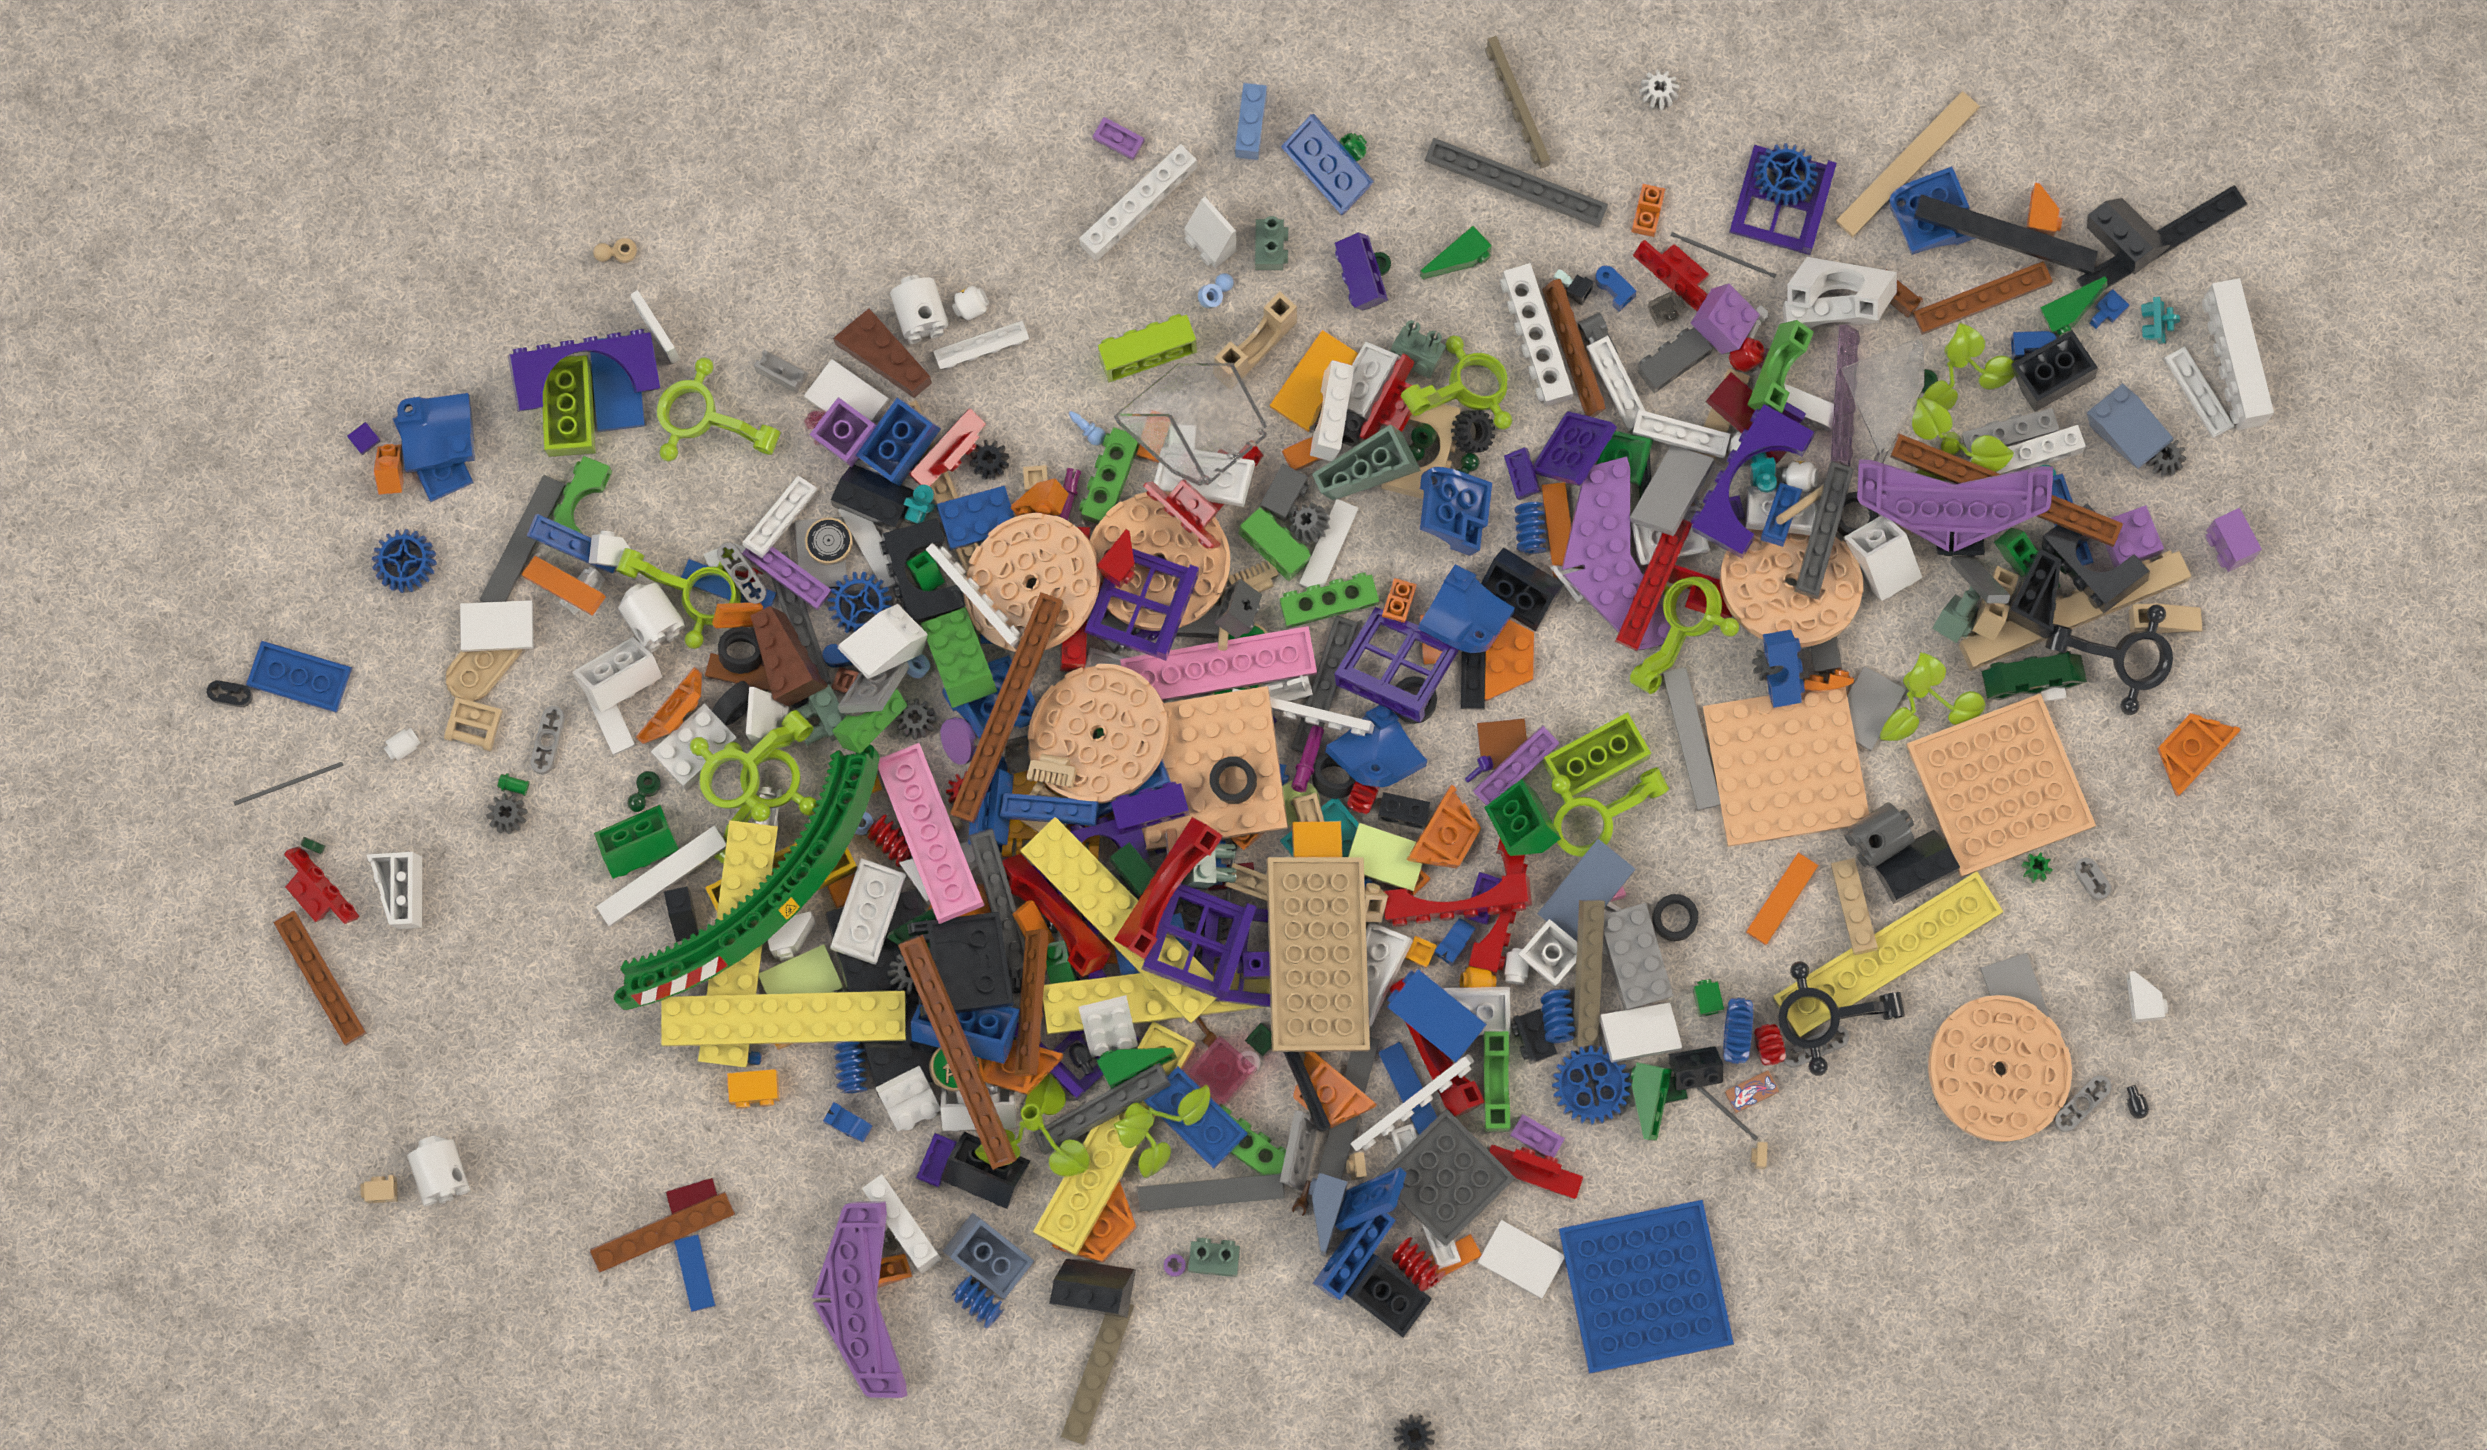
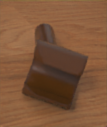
M1198 1016L1195 1021L1206 1035L1202 1039V1043L1212 1050L1218 1044V1039Z
M1306 1180L1302 1194L1293 1204V1213L1296 1206H1301L1304 1210L1302 1216L1305 1215L1309 1206L1307 1198L1312 1181Z

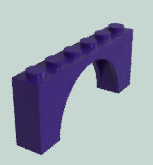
M644 329L630 331L628 336H621V332L607 334V339L598 340L597 336L583 338L584 342L574 344V340L560 342L558 347L551 348L549 343L537 345V350L527 351V347L513 349V354L508 355L517 412L542 408L543 388L548 374L561 359L578 352L599 353L614 360L628 375L634 393L660 389L651 332L644 333Z
M1763 405L1761 410H1755L1750 420L1753 422L1750 429H1745L1738 440L1741 442L1737 451L1734 449L1731 451L1726 461L1729 463L1726 470H1720L1715 479L1716 487L1713 491L1709 490L1703 499V503H1705L1701 512L1697 510L1691 520L1694 533L1743 559L1754 540V533L1750 532L1739 522L1730 505V485L1736 472L1747 460L1764 452L1785 451L1803 457L1814 438V431L1766 405Z

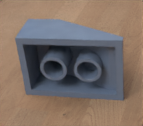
M2123 383L2087 412L2090 427L2137 469L2173 441L2170 433L2141 399Z
M1319 1173L1318 1178L1312 1179L1309 1195H1312L1320 1254L1326 1257L1347 1189V1181Z
M973 1212L942 1250L1003 1299L1008 1296L1034 1262L1032 1258Z

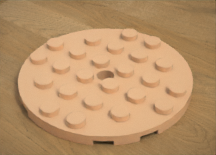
M1146 492L1136 494L1135 497L1119 502L1106 513L1104 518L1095 527L1090 542L1096 552L1098 562H1100L1124 530L1127 529L1130 531L1133 549L1153 556H1163L1165 560L1189 568L1190 564L1199 567V576L1179 626L1181 628L1204 616L1222 595L1230 571V550L1227 538L1219 522L1214 517L1205 527V530L1220 542L1221 545L1215 549H1207L1198 542L1199 537L1193 532L1189 533L1181 526L1182 522L1176 516L1172 517L1163 509L1165 506L1160 501H1154ZM1134 563V572L1136 574L1128 585L1124 583L1121 588L1117 586L1115 588L1140 596L1150 568ZM1155 571L1145 598L1170 606L1180 579ZM1101 574L1098 595L1105 579ZM1111 597L1107 610L1117 619L1129 624L1136 605ZM1141 607L1134 627L1160 631L1166 615Z
M1030 513L1011 518L988 533L989 537L980 547H976L968 562L970 566L966 578L969 579L971 577L980 586L978 589L980 594L983 595L985 593L994 602L992 607L996 611L1000 609L1008 618L1006 623L1010 627L1014 625L1022 635L1040 592L1062 599L1064 604L1045 650L1059 645L1072 636L1091 613L1100 586V572L1097 569L1098 558L1091 542L1084 533L1071 522L1061 517L1043 515L1042 513ZM1035 577L1037 580L1033 589L1027 588V581ZM963 592L964 603L975 628L996 646L1016 652L1017 650L1004 639Z
M1748 529L1754 533V540L1743 559L1726 551L1720 570V587L1723 599L1737 622L1760 639H1763V634L1791 629L1794 638H1799L1800 647L1821 644L1844 631L1854 619L1859 609L1863 593L1862 571L1844 540L1841 542L1836 536L1817 599L1794 592L1795 587L1785 582L1787 578H1793L1797 581L1810 535L1788 533L1784 546L1781 547L1761 541L1763 530Z
M1096 664V666L1085 669L1081 667L1064 675L1065 678L1055 686L1051 685L1036 705L1028 730L1029 754L1031 760L1040 761L1041 754L1070 759V766L1077 769L1073 787L1069 788L1061 784L1056 785V781L1055 784H1051L1050 781L1046 783L1059 795L1070 799L1098 801V803L1111 802L1116 800L1115 798L1118 796L1130 794L1138 789L1158 767L1168 741L1169 724L1166 708L1155 688L1144 677L1131 669L1114 664ZM1098 728H1102L1104 736L1093 739V732Z
M1986 996L1960 1006L1940 1025L1929 1052V1080L1934 1097L1940 1108L1957 1127L1974 1137L1987 1141L2011 1142L2029 1137L2041 1131L2054 1120L2053 1118L2057 1115L2060 1108L2064 1106L2071 1086V1057L2069 1049L2065 1046L2064 1040L2060 1035L2061 1031L2053 1020L2044 1015L2035 1005L2011 996ZM1997 1062L2003 1063L2006 1069L2005 1073L2001 1076L1996 1073L1994 1068Z

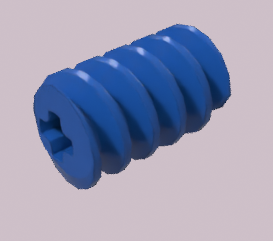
M1526 502L1514 508L1515 513L1518 514L1515 517V522L1518 523L1515 527V530L1518 532L1516 535V540L1519 542L1516 546L1518 551L1527 554H1539L1547 551V548L1540 547V544L1546 543V539L1539 538V535L1546 533L1544 529H1539V526L1545 524L1544 520L1538 519L1539 516L1545 514L1544 511L1538 510V507L1544 506L1543 503Z
M1551 990L1540 998L1541 1004H1543L1544 1030L1547 1032L1545 1039L1550 1043H1565L1574 1039L1569 1034L1575 1031V1027L1568 1026V1024L1574 1022V1019L1566 1017V1015L1573 1013V1010L1565 1008V1006L1570 1005L1572 1002L1570 999H1564V997L1570 995V990Z
M843 1042L834 1046V1050L840 1052L835 1055V1060L841 1061L835 1065L836 1070L842 1071L836 1074V1079L842 1081L837 1084V1089L843 1090L840 1093L850 1094L868 1090L867 1087L860 1086V1083L867 1081V1078L860 1076V1073L866 1071V1068L859 1067L860 1063L866 1061L865 1058L858 1057V1054L865 1052L864 1049L858 1047L862 1042Z
M970 1275L959 1284L951 1296L956 1294L954 1299L956 1303L963 1301L962 1308L964 1310L971 1307L969 1311L971 1316L979 1313L976 1319L978 1322L986 1319L984 1327L988 1329L1005 1309H1000L1001 1300L995 1304L992 1303L995 1297L994 1294L985 1297L987 1288L978 1291L979 1281L971 1285L970 1282L973 1276Z

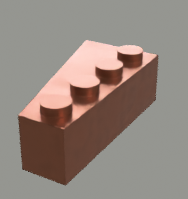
M870 308L833 338L837 347L889 380V382L913 398L932 384L930 375Z
M769 606L751 615L774 700L789 707L828 687L826 682L821 679L818 673L819 670L810 660L808 651L799 641L798 634L784 612Z

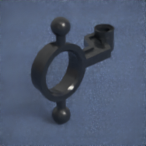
M2159 604L2152 605L2147 610L2148 628L2144 631L2129 633L2118 642L2116 647L2091 642L2071 635L2073 629L2054 624L2053 633L2047 638L2045 645L2048 649L2066 653L2067 647H2072L2086 653L2112 658L2119 678L2130 687L2128 697H2125L2120 704L2122 712L2126 715H2134L2139 711L2140 704L2137 700L2139 691L2149 690L2160 685L2169 675L2173 664V652L2169 642L2163 636L2156 633L2159 623L2166 618V610ZM2139 640H2152L2159 650V662L2156 669L2145 678H2131L2124 666L2127 650Z
M1797 961L1792 964L1790 974L1797 980L1798 990L1789 994L1783 1001L1779 1010L1778 1021L1781 1032L1789 1042L1795 1046L1810 1049L1812 1059L1808 1065L1809 1071L1815 1076H1822L1828 1070V1063L1821 1057L1820 1047L1827 1044L1835 1036L1840 1019L1861 1015L1883 1014L1884 1020H1891L1892 1017L1895 1019L1904 1017L1905 1012L1901 992L1880 995V1002L1873 1001L1838 1008L1835 1001L1826 992L1816 988H1808L1806 978L1810 972L1809 966L1803 961ZM1803 998H1814L1821 1001L1827 1007L1831 1022L1829 1029L1823 1036L1814 1040H1804L1797 1037L1790 1030L1787 1023V1013L1796 1001Z

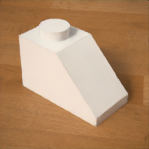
M601 531L598 535H592L589 563L617 567L624 548L630 549V547L622 537H615V532Z
M2130 971L2126 978L2132 1022L2162 1020L2165 1017V1013H2168L2167 1000L2163 999L2162 992L2135 971Z

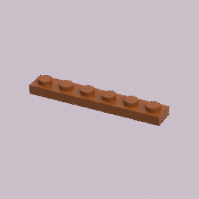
M2044 261L1918 309L1913 312V316L1923 335L2052 285L2053 280Z
M1561 279L1552 280L1542 291L1586 416L1596 417L1606 409L1604 399L1589 362V355L1585 350L1581 333L1578 330L1574 312L1567 298L1566 289L1563 287Z
M293 910L273 922L344 1045L347 1046L367 1034L297 912Z
M1044 929L1026 931L1015 1076L1037 1075V1068L1039 1066L1038 1054L1041 1041L1040 1029L1043 1017L1042 1005L1048 948V930Z
M726 1191L593 1247L590 1249V1252L600 1273L735 1215V1211Z

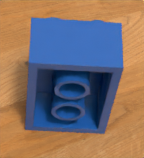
M897 397L856 456L892 483L901 486L941 428L911 405Z

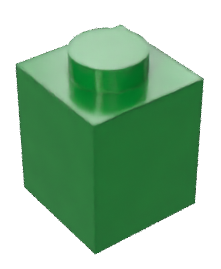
M927 551L906 562L914 582L921 590L932 591L945 583L935 560Z
M1711 979L1698 981V985L1693 988L1699 1018L1723 1013L1724 1005L1718 981L1712 982Z

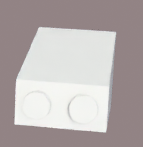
M1881 515L1844 537L1850 551L1860 565L1869 588L1881 601L1892 597L1895 593L1911 586L1922 578L1907 534L1886 517Z

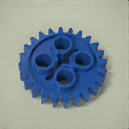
M1590 1045L1586 1053L1583 1047H1580L1579 1055L1572 1050L1570 1052L1571 1059L1567 1057L1562 1058L1565 1066L1558 1064L1556 1067L1561 1074H1553V1078L1559 1081L1552 1084V1088L1559 1089V1091L1553 1094V1097H1561L1557 1106L1565 1105L1566 1108L1563 1114L1565 1115L1571 1111L1573 1113L1571 1120L1579 1116L1581 1117V1124L1585 1122L1586 1118L1589 1119L1591 1125L1594 1124L1596 1118L1603 1124L1604 1116L1612 1120V1111L1620 1114L1621 1110L1618 1105L1626 1106L1627 1104L1622 1097L1630 1096V1093L1624 1090L1631 1087V1083L1624 1081L1630 1076V1073H1622L1626 1065L1618 1066V1062L1611 1063L1609 1053L1607 1052L1606 1055L1602 1054V1047L1597 1052H1594L1592 1045ZM1584 1065H1588L1592 1082L1598 1084L1595 1087V1094L1598 1099L1599 1106H1595L1591 1088H1586V1085L1588 1084V1076L1584 1069ZM1594 1066H1604L1606 1074L1604 1076H1597L1593 1071ZM1578 1071L1582 1074L1583 1080L1575 1083L1571 1080L1570 1074ZM1601 1089H1610L1613 1092V1097L1609 1100L1603 1099L1600 1095ZM1584 1094L1588 1096L1590 1103L1587 1106L1579 1105L1577 1102L1579 1095Z

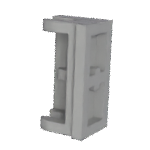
M763 350L762 359L760 361L757 360L754 364L756 372L798 393L809 373Z

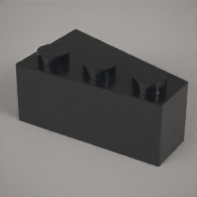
M2039 549L2034 554L2009 604L2010 608L2006 618L2045 639L2053 633L2054 629L2053 620L2054 611L2056 610L2055 602L2059 585L2061 559L2042 549Z

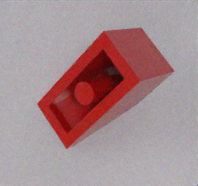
M1127 529L1124 530L1097 564L1100 574L1119 588L1124 583L1128 585L1136 574L1134 572L1135 565L1130 531Z

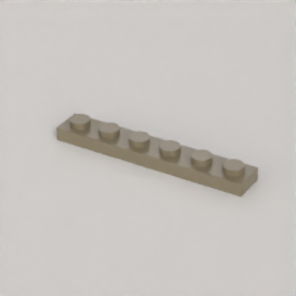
M1497 36L1488 38L1487 47L1485 48L1489 61L1493 60L1496 65L1494 73L1497 80L1503 81L1505 86L1503 89L1504 97L1507 102H1512L1514 120L1516 123H1521L1523 130H1521L1522 138L1525 143L1529 142L1532 148L1530 151L1531 159L1534 164H1539L1540 169L1545 168L1550 164V157Z
M1600 899L1579 900L1573 1027H1575L1573 1045L1575 1046L1598 1045L1605 909V901Z
M1130 1304L1127 1318L1110 1315L1104 1316L1062 1431V1438L1082 1445L1085 1444L1134 1305Z

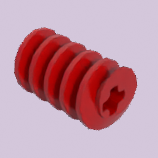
M884 814L867 831V834L869 833L868 839L870 841L876 840L875 846L877 848L882 847L883 854L890 853L888 858L891 861L897 859L895 865L901 867L899 863L910 860L912 854L908 844L905 842V836H899L901 828L898 827L892 830L894 821L892 820L886 824L887 815Z
M1409 1237L1398 1246L1392 1256V1262L1394 1264L1399 1263V1269L1401 1271L1406 1270L1405 1275L1408 1278L1412 1277V1283L1415 1285L1419 1284L1418 1288L1423 1292L1439 1283L1444 1277L1445 1271L1437 1274L1439 1265L1436 1264L1431 1267L1432 1257L1424 1260L1423 1257L1426 1251L1423 1250L1417 1253L1419 1244L1416 1243L1410 1246L1413 1238Z

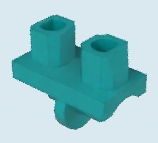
M2153 297V302L2141 304L2142 317L2144 319L2154 318L2153 325L2142 326L2144 340H2156L2158 344H2166L2165 324H2167V331L2172 332L2174 331V324L2181 322V316L2174 314L2173 307H2167L2165 315V303L2161 301V297Z
M1764 452L1751 458L1750 484L1752 487H1757L1761 492L1769 493L1777 485L1775 477L1776 463L1773 457L1768 459Z
M919 485L915 488L913 497L906 498L904 505L909 506L905 519L915 523L924 522L927 513L934 511L936 505L930 504L934 499V490L929 485Z

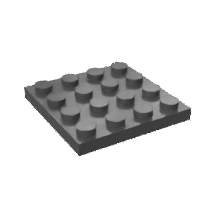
M1447 1109L1377 1175V1177L1399 1167L1407 1173L1398 1200L1445 1247L1515 1180V1177Z

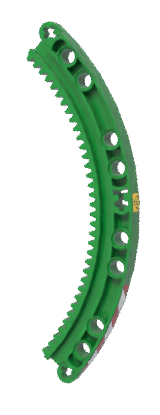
M869 744L860 754L844 755L841 750H838L830 755L832 761L829 762V766L831 768L827 770L829 776L824 779L827 784L822 785L825 791L819 793L822 799L816 801L819 807L812 809L815 815L808 817L811 823L804 825L807 830L800 831L802 838L795 839L797 845L790 846L791 854H784L786 860L778 862L780 867L772 869L774 874L766 876L767 882H760L759 890L753 889L752 896H745L746 902L739 901L737 909L730 908L731 914L724 913L723 920L715 919V925L708 924L706 931L700 929L698 936L691 934L689 941L683 938L681 945L675 942L673 949L666 946L665 952L659 949L656 956L651 952L647 959L642 955L639 961L636 958H633L631 963L624 960L620 967V970L625 975L624 986L617 989L614 994V1001L621 1009L630 1010L659 1002L715 977L765 943L797 914L835 868L851 842L866 811L875 784L880 754L873 745Z

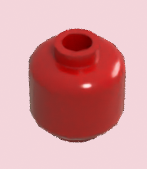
M1746 337L1738 350L1730 352V364L1736 370L1749 372L1763 362L1764 346L1760 341Z

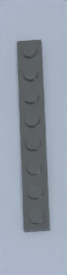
M1433 138L1425 157V162L1598 228L1608 208L1607 203Z

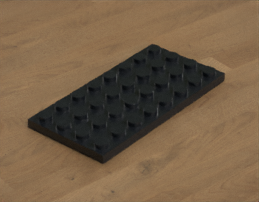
M917 889L900 893L876 965L836 951L847 992L897 991L899 984H890L891 980L895 977L888 976V971L894 970L890 967V963L892 961L897 962V955H903L898 944L888 939L887 935L889 932L925 912L920 892ZM843 908L825 913L832 940ZM907 969L905 976L910 978L911 974ZM913 987L911 994L906 992V1041L862 1042L875 1089L920 1066L928 1083H935L929 1072V1064L933 1054L939 1047L912 1041L911 1021L919 1006L918 999L920 998L919 993Z

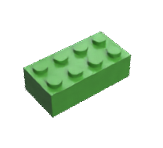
M966 607L921 623L923 630L928 634L927 642L952 708L997 692Z

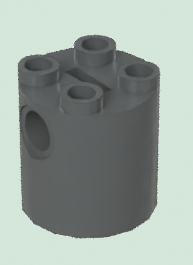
M1887 802L1848 827V832L1844 834V837L1851 847L1855 846L1858 850L1857 858L1862 866L1866 867L1868 865L1875 868L1915 842L1910 829L1914 826V821L1905 809L1899 812L1893 804ZM1870 836H1871L1872 839H1873V846H1872V847L1869 845V838H1870Z

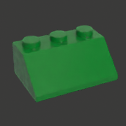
M1520 779L1484 807L1510 856L1543 853L1561 839L1537 792L1523 779Z
M660 804L594 833L602 858L612 879L623 877L635 869L646 867L652 862L663 857H669L679 850Z

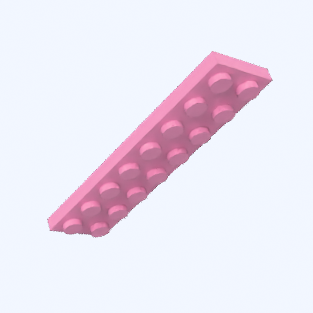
M1309 626L1228 640L1227 650L1225 651L1219 650L1218 642L1170 650L1166 661L1148 654L1120 659L1121 666L1131 669L1144 677L1155 688L1162 701L1298 678L1300 675L1309 676L1317 674Z
M920 743L880 758L878 764L879 773L938 923L941 924L983 907L984 903Z

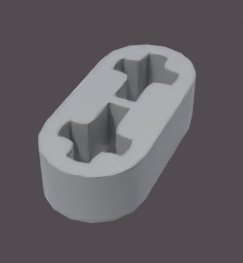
M2080 859L2074 867L2077 878L2093 899H2105L2111 892L2109 881L2093 859ZM2082 863L2085 866L2090 865L2092 867L2089 870L2092 878L2086 872L2083 874L2080 872ZM2093 880H2095L2099 886H2105V889L2103 890L2104 895H2102L2100 892H2094L2096 886L2093 883Z

